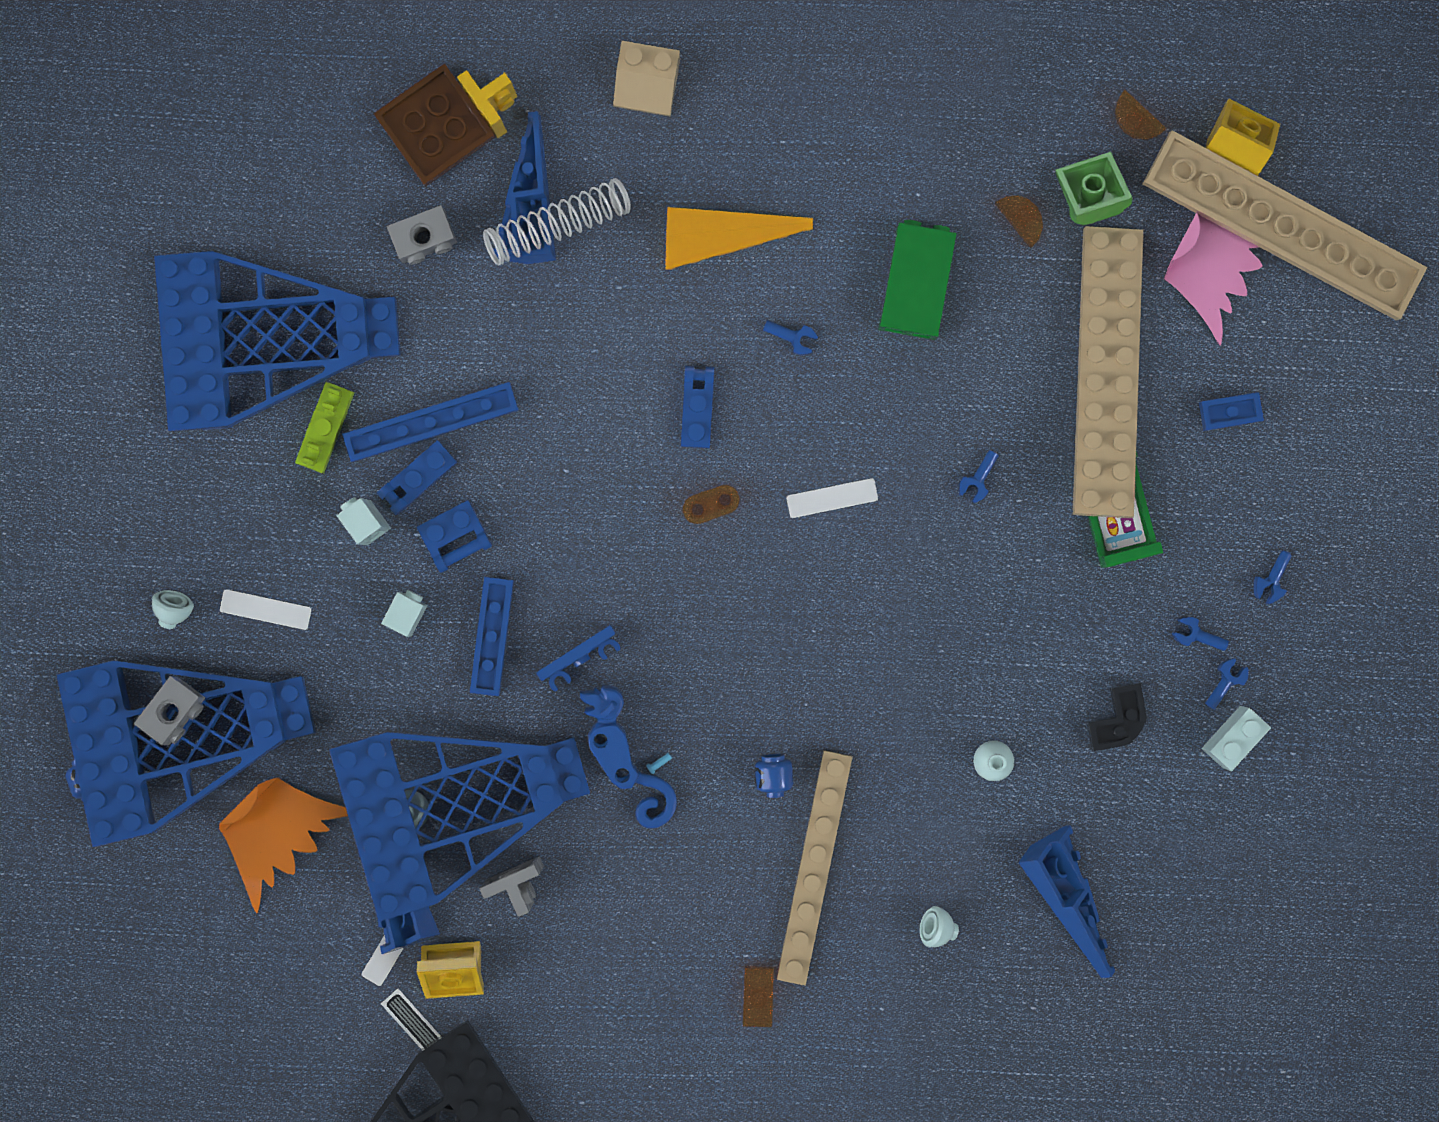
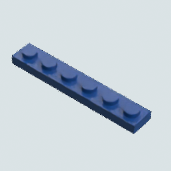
M507 382L342 435L350 461L356 462L519 411L511 383Z

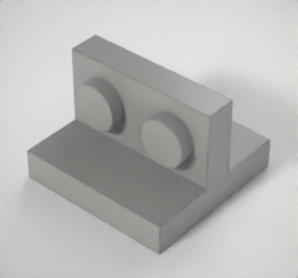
M540 856L486 879L479 888L483 898L486 899L506 890L517 916L520 917L529 913L534 904L533 898H536V893L531 882L525 881L539 876L544 865Z

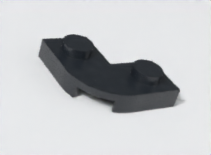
M1141 683L1110 688L1115 717L1087 722L1092 751L1128 745L1140 734L1147 720Z

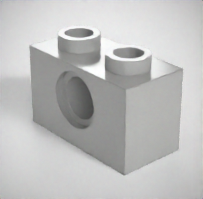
M442 205L387 226L397 255L404 264L407 262L409 265L420 263L425 260V255L436 252L437 255L446 253L453 249L452 245L458 243ZM422 231H429V241L425 244H418L417 235Z
M170 676L134 722V725L161 745L175 744L185 733L183 727L188 720H194L202 711L204 706L201 703L205 697L179 677ZM172 704L178 708V716L173 721L169 720L166 715L167 708Z

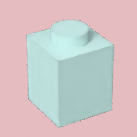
M407 590L406 593L397 592L381 624L406 637H410L413 635L428 605L422 603L423 597L413 591Z

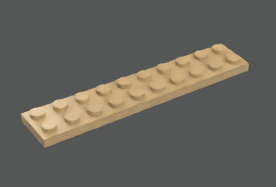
M1173 130L1169 132L1143 182V185L1195 213L1198 211V214L1395 320L1402 318L1427 269L1426 266Z
M1085 226L1083 229L1073 515L1115 518L1134 517L1143 230Z

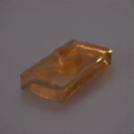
M744 967L743 1026L772 1027L774 967Z

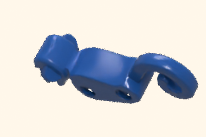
M602 685L601 690L595 687L593 690L580 691L581 700L585 704L592 705L586 707L584 713L598 719L588 733L590 750L610 781L620 789L632 788L635 783L657 789L665 796V808L656 816L650 817L646 813L649 808H656L658 806V799L651 796L642 799L635 810L636 819L643 827L657 828L664 825L671 819L676 810V794L667 781L660 777L640 772L632 762L625 729L616 721L624 705L622 692L617 687L611 685ZM597 734H604L607 740L603 743H598L594 740V737ZM620 768H625L629 773L625 777H620L616 774V771Z

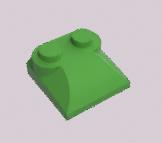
M1111 152L1056 169L1055 171L1070 207L1069 215L1077 224L1088 225L1119 215L1132 204V195Z

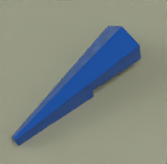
M538 111L528 112L527 128L525 135L521 139V151L518 162H515L505 201L506 208L502 223H500L506 227L509 220L517 222L519 216L522 215L527 218L530 211L538 214L540 207L548 210L550 205L541 115ZM540 211V218L549 231L551 245H548L542 237L538 218L534 214L530 215V222L540 239V249L535 247L531 239L525 219L520 218L519 225L528 239L531 249L530 254L526 253L521 244L517 226L512 222L509 224V231L515 238L520 250L519 258L514 255L511 249L507 231L503 227H499V235L508 250L510 262L533 264L556 260L554 235L546 211ZM542 225L543 232H544V234H545V236H546V238H547V240H548L547 234H546L545 229H544V227H543V225ZM532 230V234H533L534 239H535V241H536V243H537V245H538L537 239H536V237H535V235H534V232H533V230ZM522 236V239H523V241H524V244H525V246H526V248H527L526 242H525V240H524V238H523V236ZM495 247V249L493 248L496 256L498 257V253Z
M1070 825L1064 826L1032 844L1018 863L1100 977L1109 978L1113 976L1115 969L1114 966H1109L1104 952V949L1108 947L1106 939H1102L1099 936L1096 923L1100 922L1088 879L1083 878L1077 863L1081 859L1080 853L1073 849L1069 836L1073 834L1072 827Z
M429 906L380 922L378 921V926L384 928L386 943L380 946L381 954L424 942L440 934Z

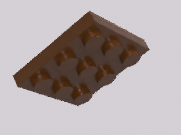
M445 63L373 113L425 187L496 138L495 133Z

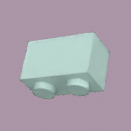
M354 497L345 502L340 507L342 512L336 515L359 545H369L391 529L373 502L368 499H356Z
M1239 706L1201 749L1222 768L1233 771L1271 727L1250 708Z

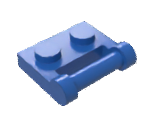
M469 500L417 526L440 573L448 570V566L482 548L487 550L492 547V543ZM475 531L476 539L444 556L440 552V548Z

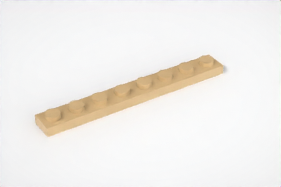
M823 750L777 980L806 986L852 762V756Z

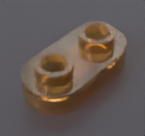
M721 485L698 493L685 501L683 505L684 516L693 524H702L725 516L737 509L740 501L739 494L735 488L729 485ZM724 494L728 495L731 499V502L726 506L719 502L720 496ZM700 504L703 507L701 515L693 514L692 507L694 505Z

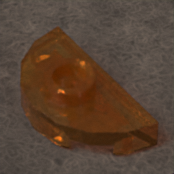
M1125 89L1122 91L1116 101L1115 116L1117 124L1124 133L1134 139L1148 140L1156 138L1167 129Z
M1006 196L996 201L995 205L1027 245L1032 248L1039 240L1043 229L1042 215L1037 206L1029 199L1021 196Z

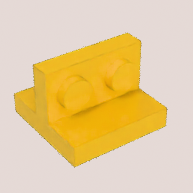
M467 70L460 74L457 78L463 90L496 137L500 138L507 133V130L497 111L507 110L514 104V99L518 97L511 80L504 72L480 89Z
M480 941L421 946V961H417V975L425 999L484 994V982L481 975Z

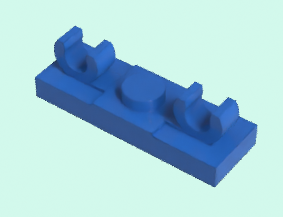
M609 625L536 672L541 681L549 677V686L556 692L559 690L555 683L557 676H563L567 683L572 681L570 674L563 671L567 666L573 663L577 668L591 659L588 653L599 647L598 653L600 657L604 660L607 659L608 656L604 652V647L607 644L613 645L617 652L621 650L620 644L610 638L617 632L612 625Z

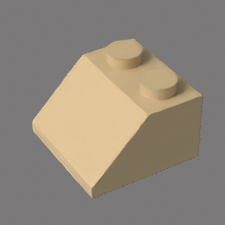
M622 41L616 71L613 107L671 116L680 65V51Z

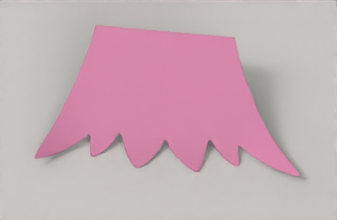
M1197 211L1169 264L1164 279L1175 287L1198 311L1221 346L1223 328L1220 308L1230 314L1232 313L1231 303L1226 293L1247 296L1246 284L1239 271L1258 270L1262 268V263L1249 250V248H1258L1257 245L1202 217Z

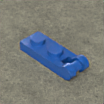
M685 365L681 447L710 449L714 367L694 369V366ZM693 380L705 381L704 389H693Z
M437 440L389 483L385 484L376 494L381 500L385 499L391 505L390 510L396 516L458 462L441 442ZM400 486L407 493L401 499L394 492Z

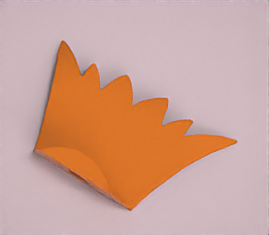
M277 777L258 784L219 823V830L227 841L256 913H258L260 907L262 880L270 887L274 886L273 866L287 874L294 875L295 860L292 850L305 853L316 852L318 850L308 831H329V828L321 820L348 816L346 807L315 798Z

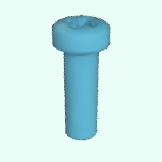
M667 753L651 765L647 764L646 767L653 775L656 769L671 760L672 757Z

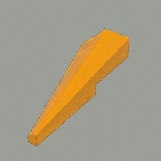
M667 207L666 270H672L690 263H697L718 255L729 254L778 238L782 239L803 231H810L813 229V218Z

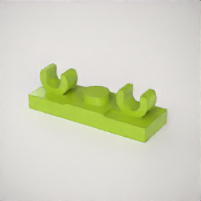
M325 382L295 461L296 464L323 474L325 473L354 392Z

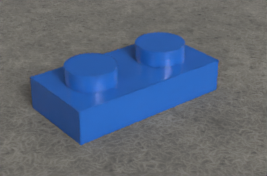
M1259 392L1199 402L1203 431L1264 421Z

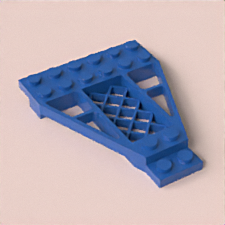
M214 251L154 256L168 431L232 428L233 425L352 366L359 365L372 358L401 356L395 297L365 299ZM219 261L256 271L257 299L253 301L222 303ZM264 275H270L318 290L319 293L314 296L266 299ZM334 303L335 311L332 308H330L327 304ZM317 305L309 316L298 307ZM289 307L280 318L269 310L272 308ZM323 307L335 315L325 329L313 320ZM295 309L306 318L296 331L285 323V320ZM259 310L251 320L240 312ZM223 312H230L224 319ZM265 312L277 320L267 333L255 325ZM237 314L248 323L238 336L227 328L228 324ZM310 323L322 331L312 344L300 336ZM281 325L293 334L282 347L271 338ZM335 325L337 331V340L331 334H329V332ZM252 328L264 336L254 349L242 340ZM225 331L234 338L227 349ZM325 336L337 344L327 358L315 349ZM297 338L308 347L298 360L287 352L288 348ZM268 340L279 349L270 362H267L258 354ZM239 343L250 351L249 355L240 365L229 356ZM312 352H315L322 358L321 360L305 361ZM283 354L293 361L277 363ZM255 356L264 363L248 365ZM227 360L236 367H227ZM325 368L322 373L274 396L272 381L274 372ZM264 373L266 401L231 417L228 376Z
M110 661L57 674L92 847L157 833L163 826L271 750L276 749L287 740L316 733L303 676L270 683L121 661ZM122 668L158 672L161 676L162 685L167 681L170 674L224 682V688L200 693L205 697L201 704H205L216 711L208 726L195 718L194 720L189 719L183 727L185 733L192 722L204 728L205 731L198 742L195 743L184 736V733L177 743H172L170 748L166 750L158 745L153 738L149 739L138 732L140 728L136 725L134 726L133 718L139 717L146 707L131 710ZM242 692L243 698L236 695L235 693ZM226 696L219 708L206 701ZM232 697L245 704L237 718L224 712ZM174 704L170 705L167 708L169 711L166 715L170 720L175 711L178 712V708ZM246 713L249 726L241 722ZM221 715L234 722L226 736L213 729ZM238 726L251 733L243 747L230 740ZM209 733L223 740L214 754L201 747ZM137 737L148 743L142 754H140ZM181 740L194 747L186 761L173 754ZM227 743L239 750L220 755ZM152 747L165 754L157 768L144 761ZM198 751L210 757L192 762ZM170 758L182 764L163 769ZM237 758L242 759L240 764L194 795L190 777L191 770ZM143 766H145L153 772L144 773ZM180 773L183 778L187 801L155 823L146 781Z
M384 732L329 749L379 922L437 904L559 807L564 801L590 794L574 737L549 745H534ZM406 739L435 742L442 765L441 770L409 781H403L391 740ZM451 743L497 747L502 750V753L449 768L445 763L440 744ZM518 755L521 766L507 758ZM500 761L493 774L480 768V766ZM504 761L519 768L511 784L496 776ZM472 769L465 783L451 776ZM475 770L491 777L483 792L468 785ZM522 771L529 793L514 786ZM443 778L437 791L423 785V783ZM447 778L462 785L455 801L439 793ZM494 779L509 787L501 802L486 795ZM415 786L407 800L404 789ZM418 787L434 794L426 810L411 802ZM465 788L481 796L473 811L458 803ZM512 789L527 796L519 812L505 805ZM437 796L452 804L445 819L429 812ZM484 798L499 805L491 820L476 813ZM531 799L534 810L523 813ZM409 806L424 813L416 828ZM455 807L471 814L463 829L448 822ZM502 807L516 814L515 816L495 822ZM427 815L442 823L434 838L419 830ZM474 816L488 823L467 830ZM519 822L523 823V827L478 863L474 862L469 846L471 837ZM445 825L460 832L438 839ZM417 834L430 840V842L420 844ZM461 841L465 845L471 868L440 893L436 894L434 893L424 853L434 848Z

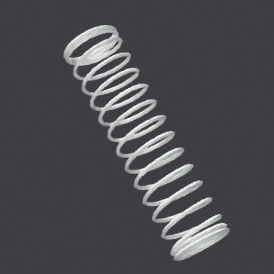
M613 178L610 180L609 185L601 183L599 189L591 187L589 193L581 191L579 197L571 195L568 201L560 199L558 205L550 203L548 210L540 207L538 214L530 211L527 218L521 215L518 217L517 222L509 220L507 227L503 224H498L496 231L492 228H487V230H484L483 238L491 259L496 265L503 264L504 260L507 262L510 260L508 250L499 235V227H503L507 231L511 249L516 257H520L517 242L509 231V224L511 222L517 226L521 244L526 253L530 254L531 249L528 239L519 225L520 218L525 219L527 222L529 234L537 249L541 248L538 234L530 222L531 214L538 218L542 237L548 245H551L549 231L540 218L541 210L547 212L551 230L555 238L561 241L562 236L559 226L550 213L551 206H555L558 209L562 228L566 235L571 237L572 230L566 215L560 208L561 202L567 203L572 223L575 229L581 233L582 224L577 212L571 205L572 198L578 200L582 219L585 225L591 229L592 220L586 206L581 201L582 194L588 196L593 217L598 224H602L603 220L600 209L591 196L592 190L598 191L603 213L608 220L612 221V210L606 197L601 192L602 186L608 187L610 201L618 216L629 214L631 205L624 185L617 178ZM614 183L618 186L623 196L625 210L615 193ZM602 198L604 199L608 207L610 217L608 216L604 208ZM592 202H593V204H594L595 207H596V210H597V212H598L600 221L598 220V218H597L596 215H595V212H594V209H593V206H592ZM582 207L584 208V210H585V212H586V214H587V217H588V219H589L590 225L587 223V221H586V219H585V216H584V214H583ZM572 211H573V213H574V215H575V217H576V219H577V222H578V224H579V229H578V227H577V225H576V223H575V221H574V218H573V215H572ZM562 216H563V218H564V220H565V222H566V224H567V227H568V229H569V233H568L567 229L565 228V225H564ZM552 221H553L554 224H555V227H556V229H557V232H558L559 237L557 236V234H556V232H555V230H554ZM542 225H543V227H544V229H545V232H546V234H547L548 240H547V238H546V236H545V234H544V232H543ZM532 230H533L534 235H535V237H536V239H537L538 245H537V243H536V241H535V239H534V236H533V234H532ZM489 236L491 237V239H492V241H493V243H494V245H495V247H496V250H497V253H498V257L496 256V254H495V252H494V250H493V248H492V245H491V243H490ZM522 236H523V238H524V240H525V242H526L527 248H526V246H525V244H524V241H523V239H522Z

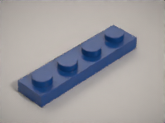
M484 577L470 693L500 696L514 580Z

